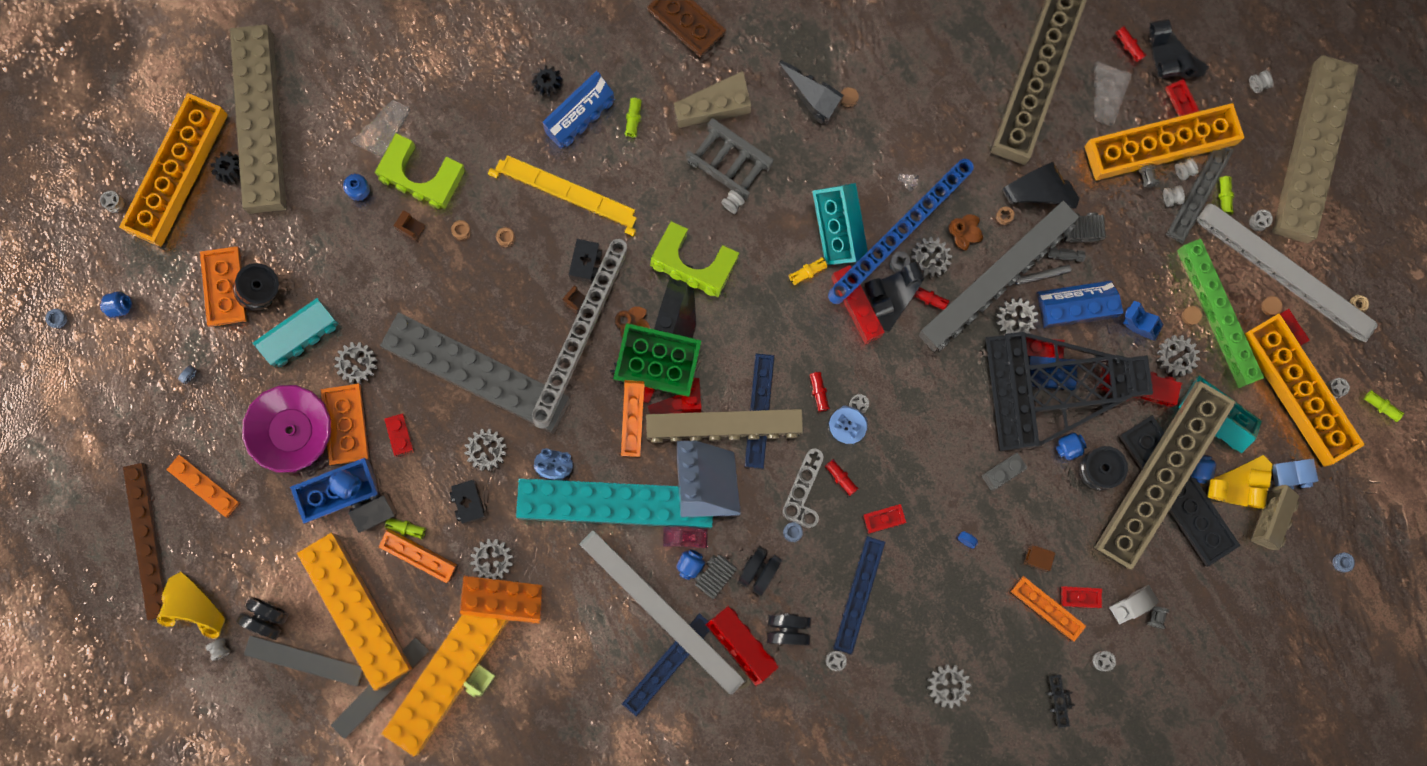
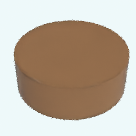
M847 87L841 91L844 95L842 100L843 106L852 107L857 103L859 95L854 88Z
M459 220L452 225L451 232L456 239L465 240L470 236L471 228L466 221Z
M503 227L497 231L496 240L500 246L509 247L515 242V234L512 229Z
M1270 296L1263 300L1261 309L1266 315L1274 316L1282 310V302L1278 297Z
M1196 306L1187 307L1181 314L1182 321L1189 326L1196 325L1202 319L1201 310Z

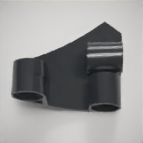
M1168 19L1150 23L1151 50L1159 78L1180 75L1183 78L1205 76L1209 65L1199 60L1183 46L1173 33Z
M1054 162L1022 176L1002 189L1010 204L1040 202L1059 205L1064 201L1070 208L1076 209L1080 199L1072 184L1068 180L1063 179Z
M919 262L910 263L904 266L900 272L886 278H876L865 283L871 301L870 304L884 331L890 332L925 278Z

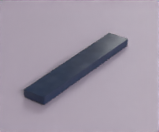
M755 354L750 411L770 409L775 355ZM760 436V439L749 440L747 437L744 467L764 469L767 436Z
M866 536L833 646L835 650L853 654L885 541Z
M700 613L689 624L702 638L710 631L706 626L709 621ZM675 641L623 701L622 705L637 717L690 654Z

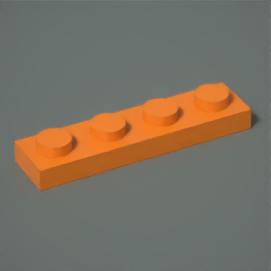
M625 380L621 456L640 457L644 381Z
M178 455L166 469L227 518L240 504L237 499L182 455Z
M391 529L386 530L379 545V548L445 583L450 581L457 564Z
M1024 576L1021 577L1011 590V593L1074 642L1086 627V625Z

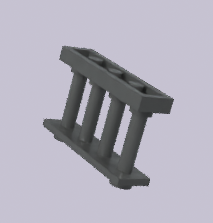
M712 118L708 123L710 134L695 154L689 150L686 152L687 162L695 168L699 167L726 187L738 193L742 198L748 200L750 192L747 191V188L761 169H766L767 171L771 169L774 160ZM719 137L725 144L709 165L701 157L715 138ZM735 148L739 151L740 155L724 175L716 168L729 150ZM750 158L755 162V166L742 184L738 185L731 179L743 162Z

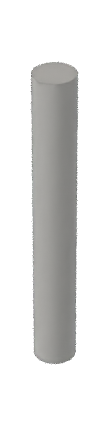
M1065 265L1021 276L1015 284L1020 285L1071 272V266Z

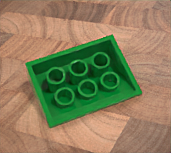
M626 323L613 380L625 382V380L644 381V387L689 397L702 340Z

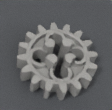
M932 237L928 241L923 238L921 244L916 243L915 247L917 249H912L911 251L914 255L911 256L910 260L919 262L924 278L927 274H929L930 279H933L934 274L940 277L941 271L946 273V267L951 265V262L948 261L952 259V255H948L951 249H945L946 242L940 244V238H937L936 241H933ZM921 249H926L927 253L923 254ZM935 249H939L941 253H937L934 259L930 260L927 267H924L922 263H925L928 257L932 256ZM936 262H940L941 266H936Z
M1011 297L1010 303L1005 300V306L998 307L1001 313H996V316L1000 318L996 323L1002 324L999 329L1000 331L1006 330L1005 334L1024 331L1030 334L1029 329H1035L1033 322H1038V319L1034 318V316L1038 315V312L1032 311L1035 308L1033 304L1028 306V299L1022 302L1021 297L1017 301ZM1021 305L1022 309L1019 310V315L1022 318L1029 316L1030 319L1028 322H1024L1022 319H1018L1017 323L1019 327L1018 329L1013 330L1012 326L1015 325V320L1012 317L1005 319L1004 316L1005 314L1009 313L1013 317H1016L1017 312L1015 308L1016 306Z
M1176 335L1171 337V340L1167 338L1164 340L1165 344L1159 345L1162 350L1156 353L1161 356V358L1157 359V362L1163 363L1160 368H1166V374L1173 372V377H1176L1178 374L1183 377L1186 373L1190 374L1193 372L1192 368H1197L1198 365L1195 362L1199 361L1200 358L1196 357V354L1200 351L1194 350L1197 344L1191 345L1190 338L1184 340V335H1181L1177 339ZM1171 345L1175 348L1173 351L1170 349ZM1185 348L1188 350V353L1173 361L1172 364L1168 362V359L1173 358L1185 350Z
M351 342L349 348L346 345L343 346V352L338 350L340 357H335V360L339 363L334 365V367L340 369L337 374L339 376L343 375L342 379L344 381L349 379V383L353 384L356 380L358 384H361V379L368 381V375L374 376L372 369H377V366L373 364L377 361V358L372 357L375 353L373 350L369 351V346L365 345L363 347L361 342L355 346ZM364 352L363 358L359 357V354ZM350 355L352 359L358 361L362 366H366V370L362 371V369L349 360H345L346 356ZM348 369H352V370H353V372H352L351 374H348V373H347V372H348Z
M481 429L479 435L473 432L475 437L473 439L468 437L470 444H465L469 451L464 453L466 456H470L467 461L469 463L474 461V468L480 465L481 471L485 467L491 471V466L493 465L498 468L497 462L503 463L504 460L501 457L507 455L503 451V449L507 448V445L501 444L504 438H498V432L492 435L491 429H488L487 433ZM479 439L484 440L483 444L489 448V453L494 455L493 461H488V455L483 452L484 449L477 443ZM496 441L497 446L492 448L491 443ZM480 452V458L476 459L475 453Z
M487 539V544L480 542V548L474 547L477 553L471 554L475 561L470 562V565L476 566L473 572L479 571V578L485 575L487 579L492 577V579L497 580V576L501 579L504 578V572L510 573L507 567L513 566L509 559L514 557L513 555H508L511 551L510 548L504 549L506 543L502 542L498 545V539H495L494 543ZM489 547H493L494 551L492 552L493 557L499 558L500 555L505 556V560L503 562H493V565L497 568V571L494 574L490 572V569L492 568L491 563L486 562L482 566L479 564L480 559L484 558L488 560L491 558V556L487 552V549Z
M945 665V670L939 666L938 673L932 671L934 678H928L932 685L928 686L927 689L933 691L929 696L936 697L934 702L937 704L941 701V707L944 708L947 703L949 708H953V703L961 706L960 700L966 702L967 699L964 695L971 693L967 690V687H970L971 684L966 683L969 676H963L964 670L957 671V666L955 665L952 669H950L949 665ZM948 672L951 674L950 684H957L958 682L962 684V688L959 690L957 688H950V692L953 694L952 700L947 699L948 689L942 688L940 691L936 689L938 683L942 685L948 684V680L945 678Z

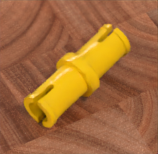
M821 257L809 265H803V268L789 274V278L792 284L796 285L807 278H813L814 274L826 269L827 264Z

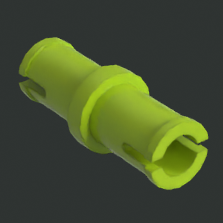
M638 98L630 99L629 113L626 114L627 125L625 135L628 137L637 136L642 100Z
M1223 176L1219 178L1221 210L1228 215L1234 214L1232 177Z
M1370 390L1365 395L1364 400L1376 407L1379 413L1383 412L1395 422L1402 418L1404 412L1390 404V400L1383 399L1373 390Z
M389 518L385 523L387 524L385 529L400 532L403 536L410 535L422 540L426 534L424 532L426 531L425 527L411 524L408 520L401 521Z

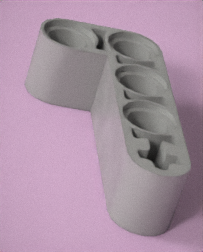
M816 448L807 452L782 510L785 519L805 528L814 527L819 520L817 512L804 506L823 461V453ZM813 454H816L819 461L816 460L813 466L810 467L809 464L812 458L809 455L813 456ZM809 471L812 475L811 480H804L801 476L802 472ZM798 488L802 489L804 491V497L800 499L796 498L794 495V490ZM787 507H795L797 510L796 515L789 516L786 513ZM806 514L814 516L813 524H807L804 521Z

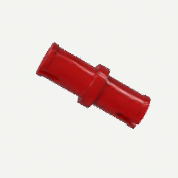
M1125 26L1115 33L1125 45L1124 49L1131 53L1136 62L1147 56L1137 44L1138 40L1132 37Z
M921 287L914 294V297L924 301L926 305L931 304L941 310H944L950 301L934 294L935 292L932 290L930 292Z
M821 372L809 375L813 387L812 395L815 396L818 412L830 409L826 396L827 388H824Z
M834 459L825 465V468L836 479L835 482L839 483L849 496L859 489L848 477L847 471L844 472Z

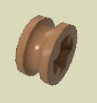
M1002 207L996 214V220L1001 225H1008L1014 219V211L1010 207ZM1007 212L1009 214L1008 218L1002 219L1001 216Z

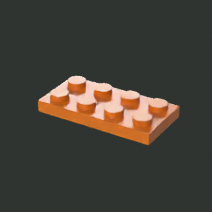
M236 246L201 251L200 260L207 326L247 322L246 308L237 302L233 292L237 273L242 269L240 248Z
M353 384L321 389L322 401L325 403L331 418V436L327 443L329 465L352 463L363 458L370 460L361 385Z
M464 576L460 615L539 623L542 585Z

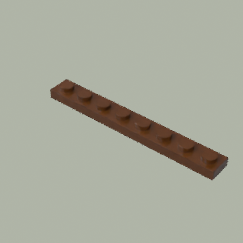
M139 463L124 466L123 473L147 620H154L158 618L163 606L162 595L165 587L145 464Z

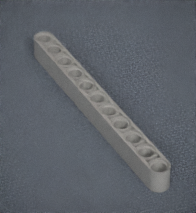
M1207 204L1198 216L1197 222L1202 227L1356 339L1367 342L1378 327V324L1373 319L1217 206Z
M615 239L610 243L537 401L532 416L533 423L538 428H545L550 424L626 258L627 244L622 239ZM621 248L623 251L618 253L614 249ZM608 264L615 265V268L609 269L606 266ZM606 280L608 284L601 285L599 281ZM597 296L600 300L595 302L591 298ZM585 313H591L593 316L591 318H586L583 315ZM582 329L585 331V334L578 335L576 331ZM570 346H576L578 350L575 352H571L568 350V348ZM562 363H568L570 364V367L567 369H563L560 367V365ZM554 380H561L563 382L560 386L552 384ZM547 397L555 399L552 403H546L544 400ZM539 414H544L547 416V418L542 421L538 420L536 417Z
M594 530L579 543L730 695L745 682Z

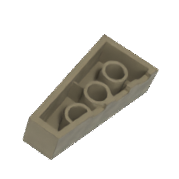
M743 71L674 103V113L678 128L710 122L712 118L721 120L750 114L751 103Z

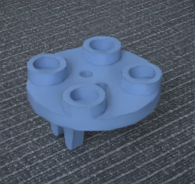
M842 406L830 418V431L838 441L845 444H854L865 436L868 428V419L858 409Z
M548 448L542 449L541 453L534 460L536 472L540 474V477L563 481V478L571 473L573 467L569 453L553 451Z

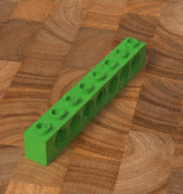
M1202 239L1183 245L1177 250L1178 255L1238 388L1263 379L1264 376Z

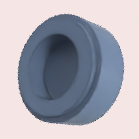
M51 309L46 314L45 320L50 327L59 329L66 324L67 315L60 309Z
M189 365L180 374L178 380L183 384H187L195 376L197 369Z
M792 522L784 527L783 535L787 541L797 542L801 539L803 530L799 524Z
M1339 553L1333 558V566L1339 572H1349L1354 568L1355 560L1349 553Z

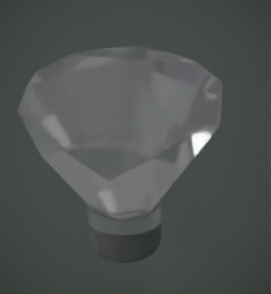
M900 173L898 176V180L903 182L910 192L918 184V175H904Z

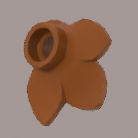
M968 214L962 219L956 218L950 222L949 231L955 236V243L959 248L966 251L969 248L970 242L978 243L983 240V233L977 227L980 222L979 217Z
M635 306L629 311L623 310L616 314L615 324L620 328L622 338L626 325L621 322L624 316L628 318V324L650 328L649 323L643 319L647 312L646 309Z

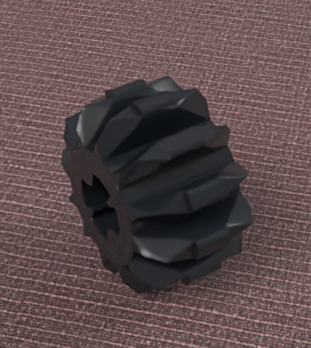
M544 65L543 70L538 67V73L532 74L534 79L531 83L535 86L534 91L539 92L540 96L547 93L549 98L552 92L557 95V89H562L560 83L563 82V77H560V71H555L554 66L548 69L547 65Z
M228 151L225 155L223 152H220V158L214 157L216 163H211V167L214 168L211 173L216 176V180L228 184L229 180L235 183L236 177L240 179L239 156L237 154L233 155Z

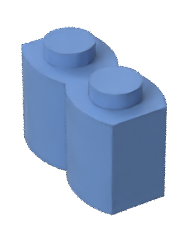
M1314 459L1272 465L1275 487L1287 485L1294 489L1295 485H1301V488L1313 487V483L1319 482Z

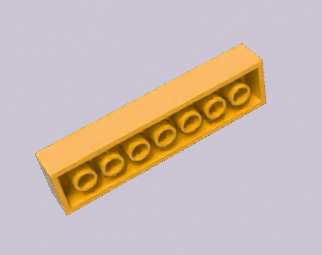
M187 93L119 226L122 230L156 246H163L228 116L222 107Z
M1231 103L1093 138L1084 147L1095 181L1137 171L1147 165L1154 164L1156 166L1235 146L1244 139V135L1234 104Z
M1280 314L1244 333L1259 368L1323 467L1338 462L1365 445Z
M329 533L297 553L299 559L373 690H380L413 670L337 534Z
M461 615L382 732V735L412 756L419 755L464 688L463 684L481 663L508 620Z

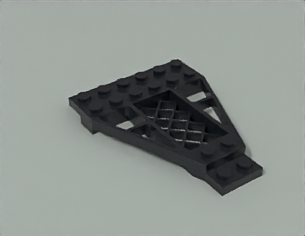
M1025 331L985 338L1000 451L1040 447L1132 397L1153 394L1148 355L1129 358L1025 333ZM1026 339L1052 344L1055 362L1029 365ZM1057 346L1096 356V358L1061 362ZM1086 364H1094L1090 370L1083 366ZM1097 364L1107 370L1101 379L1091 372ZM1075 366L1071 372H1068L1063 367ZM1078 366L1087 372L1082 381L1072 375ZM1055 368L1051 375L1044 371V369ZM1058 368L1068 375L1062 383L1052 377ZM1030 371H1035V373L1032 376H1030ZM1038 371L1048 377L1042 386L1033 379ZM1089 374L1099 381L1093 389L1083 383ZM1107 374L1109 376L1110 385L1103 381ZM1069 377L1079 383L1073 392L1063 385ZM1050 379L1059 385L1053 394L1044 388ZM1032 383L1040 388L1034 396ZM1100 383L1110 389L1104 398L1094 391ZM1080 385L1090 392L1084 400L1075 394ZM1060 388H1063L1070 394L1065 402L1055 396ZM1041 390L1051 396L1045 405L1035 398ZM1111 393L1112 399H1106L1107 396ZM1091 394L1095 395L1097 398L1100 399L1094 401H1086ZM1072 396L1080 401L1066 404ZM1052 398L1060 403V405L1047 406ZM1034 401H1035L1037 404H1039L1041 407H1035V406H1034ZM1103 406L1101 410L1068 426L1067 409ZM1055 410L1062 411L1064 429L1043 441H1039L1036 413Z

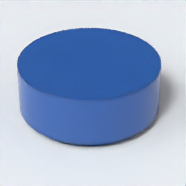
M963 531L958 536V540L970 548H975L978 540L967 532Z

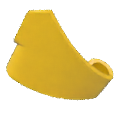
M1262 455L1234 470L1211 479L1208 498L1240 506L1265 509L1268 488H1270L1272 463Z
M182 572L170 577L163 591V606L157 618L158 623L171 627L175 625L177 619L187 620L196 623L204 636L213 639L218 638L225 622L223 615Z

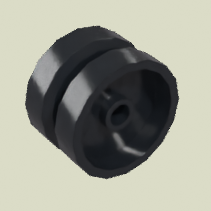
M260 263L248 264L237 273L233 286L234 297L246 309L253 311L262 310L270 306L275 299L279 288L278 277L274 270L267 265Z
M1101 446L1088 452L1082 458L1079 465V474L1082 481L1089 488L1096 491H1105L1120 485L1128 473V462L1125 456L1118 449L1111 446Z
M760 545L742 570L744 572L738 583L748 587L754 578L757 579L752 590L754 593L762 596L783 559L774 554L770 557L767 564L764 563L768 550Z
M249 596L245 607L252 613L241 612L236 623L256 634L277 640L281 630L274 623L285 624L289 613L268 601Z
M797 614L768 615V626L780 628V632H768L767 643L810 645V635L808 633H798V629L811 628V617H801Z

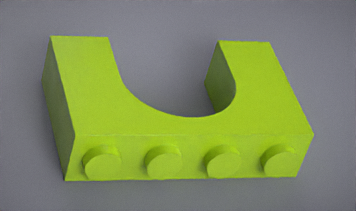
M395 133L375 171L379 178L378 180L386 185H389V183L395 185V188L403 193L408 191L412 193L414 198L420 201L425 199L429 201L431 206L437 209L439 207L446 209L465 172L463 164L446 157L432 180L426 183L412 182L406 178L405 168L416 146L412 140Z
M671 221L651 257L650 266L658 272L669 274L675 280L686 282L692 288L703 290L709 296L719 298L738 260L739 252L722 245L710 266L704 269L689 268L683 264L678 254L686 239L688 229Z

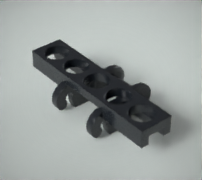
M1060 674L1049 676L1052 692H1047V695H1053L1055 709H1050V712L1056 713L1058 728L1070 727L1067 707L1072 709V706H1075V704H1072L1070 696L1073 692L1066 690L1064 693ZM1055 677L1058 678V685L1053 684ZM1061 697L1063 699L1062 705L1057 704V698ZM1059 711H1063L1064 715H1060ZM1063 717L1065 718V725H1061L1060 719Z

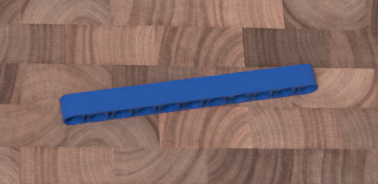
M961 159L828 292L829 300L834 304L842 303L972 173L974 169L973 163L969 159ZM923 203H926L929 206V209H927L923 205ZM911 215L915 216L917 218V221H914L911 218ZM899 227L904 229L905 233H901ZM886 240H890L893 246L888 245ZM873 252L878 253L880 258H876ZM861 265H865L868 271H864ZM848 277L853 278L855 284L850 283ZM835 290L841 291L842 297L838 296Z

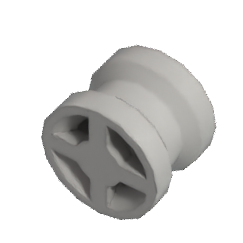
M1266 70L1260 72L1259 75L1255 74L1249 78L1250 86L1255 93L1273 86V79Z
M1189 157L1183 163H1176L1175 171L1181 180H1186L1188 176L1198 174V167L1196 162Z
M1176 186L1174 189H1164L1163 199L1165 205L1170 207L1175 203L1178 205L1184 203L1185 194L1181 186Z
M730 190L728 197L723 199L721 203L731 213L736 214L738 207L743 205L745 201L738 193Z
M106 191L101 195L100 203L108 211L117 213L123 209L124 199L116 192Z
M1259 210L1249 219L1250 227L1258 232L1263 231L1273 222L1272 214L1267 210Z
M901 251L896 252L890 260V268L895 273L900 272L904 266L910 264L908 254Z
M1336 378L1326 383L1335 399L1345 396L1350 390L1349 383L1343 378Z
M857 394L850 400L849 407L856 408L864 414L869 407V400L866 396Z
M224 638L205 646L206 650L211 653V661H216L231 653L230 649L225 646L226 641Z
M832 651L827 655L826 665L831 670L840 671L846 666L847 660L842 652Z
M1099 651L1095 653L1092 659L1094 667L1100 671H1110L1116 664V658L1108 651Z

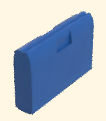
M1029 356L1028 361L1029 365L1054 363L1055 358ZM1059 358V360H1060L1061 362L1074 360V359H1062V358ZM1075 366L1063 368L1066 369L1068 372H1071ZM1055 368L1044 369L1050 375L1055 370ZM1058 368L1052 377L1062 383L1068 375ZM1076 368L1075 371L1072 373V375H1074L1076 378H1077V368ZM1030 371V376H1032L1035 373V371ZM1038 371L1033 379L1042 386L1048 377ZM1069 377L1063 385L1069 390H1074L1077 382ZM1051 379L1044 386V388L1052 389L1059 387Z

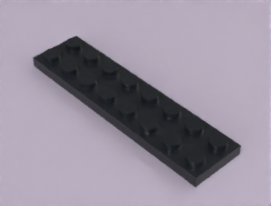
M1151 415L1119 437L1142 470L1163 437L1164 431L1154 416ZM1190 476L1169 512L1206 567H1208L1241 545L1198 481Z

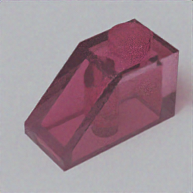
M664 527L663 547L707 548L708 529Z

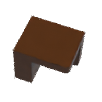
M403 210L394 227L398 232L417 241L425 225Z
M574 285L562 300L564 305L578 315L586 296Z
M1035 545L1029 546L1024 565L1049 572L1053 564L1055 552Z

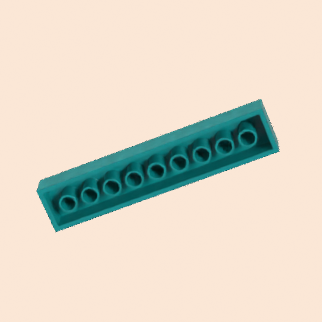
M519 479L516 518L521 520L712 529L713 516L681 517L679 486Z

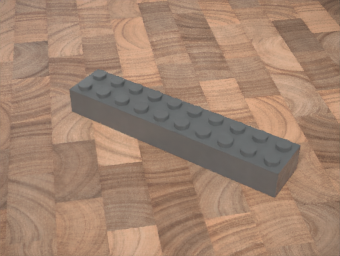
M1062 201L923 328L918 336L933 352L937 349L941 351L949 344L951 336L955 338L963 331L965 323L970 325L976 319L979 310L983 313L993 303L991 299L995 298L997 300L1007 290V285L1011 287L1019 280L1021 272L1025 274L1035 264V259L1037 261L1041 260L1049 251L1048 247L1053 249L1063 239L1062 234L1067 236L1078 225L1076 221L1079 216Z
M399 312L397 313L380 345L385 351L534 424L532 413L543 391L544 384ZM563 394L550 424L542 429L552 434L555 433L571 402L569 396ZM547 397L544 401L546 403H552L555 399L553 397ZM539 414L536 418L542 421L545 420L547 416L544 414Z

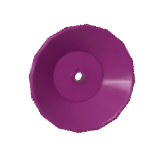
M278 385L262 392L249 405L243 419L242 439L248 454L260 466L274 472H296L310 466L323 454L331 436V418L325 403L312 391L297 385ZM292 427L293 432L288 434V428Z

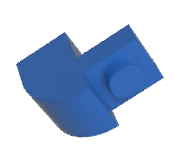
M1133 301L1132 305L1127 308L1125 313L1126 319L1123 322L1131 331L1154 341L1164 325L1159 316L1145 312L1142 304Z

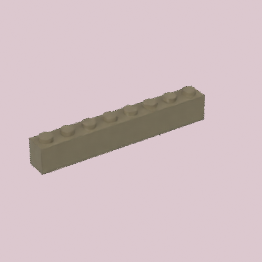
M802 409L646 414L647 440H651V443H662L663 439L677 442L689 438L690 441H702L701 438H709V441H720L721 437H729V440H740V437L756 440L760 439V436H767V439H778L779 435H787V438H798V435L803 433Z

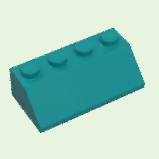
M856 183L813 190L826 264L833 265L859 261L868 252Z
M316 298L255 340L253 345L271 366L275 368L282 367L288 363V359L292 356L300 355L305 347L316 344L321 336L333 332L339 323L327 306Z
M1199 375L1182 397L1179 408L1196 382H1203L1221 394L1227 395ZM1236 402L1215 436L1228 443L1232 449L1243 453L1257 439L1262 420Z

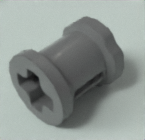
M1154 164L1144 166L1138 170L1142 174L1144 181L1143 188H1150L1160 183V180L1156 177L1154 170L1156 167Z
M1155 606L1152 608L1151 620L1147 625L1165 629L1166 614L1170 610Z

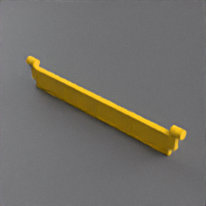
M507 155L504 161L499 160L496 168H490L488 171V175L498 178L499 173L505 174L627 226L625 233L634 236L636 233V229H633L637 217L633 216L635 209Z

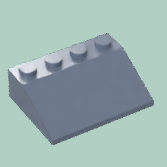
M677 441L681 517L740 515L734 452L699 441Z

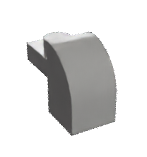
M1147 585L1133 592L1129 597L1111 605L1109 608L1118 623L1122 624L1146 613L1155 607L1159 600L1150 585Z

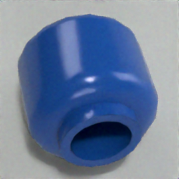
M351 174L344 180L343 189L349 198L360 201L369 195L370 185L362 175Z
M121 291L104 295L100 304L101 311L109 318L128 314L132 306L129 296Z
M1072 432L1058 439L1059 446L1056 447V450L1060 457L1064 456L1065 459L1070 461L1084 455L1087 446L1081 434L1077 435Z
M1203 455L1192 472L1191 476L1198 483H1207V480L1214 479L1216 462L1212 460V456Z
M340 470L338 473L334 472L329 479L331 492L343 499L354 497L360 489L358 477L347 470Z
M692 549L683 552L676 565L680 572L679 575L687 580L696 578L705 566L704 556Z

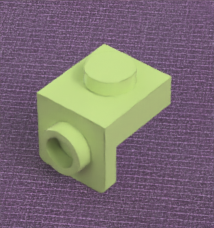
M479 664L469 679L463 684L466 687L465 691L473 697L476 695L482 696L496 675Z

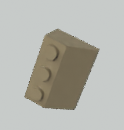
M1281 485L1270 488L1266 508L1261 512L1251 542L1272 551L1279 550L1284 546L1286 531L1290 529L1293 522L1291 517L1299 506V495L1289 486Z

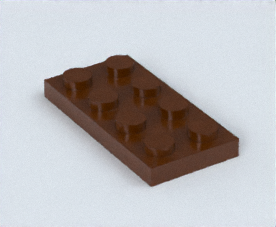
M653 0L647 6V10L700 58L726 33V29L693 0Z

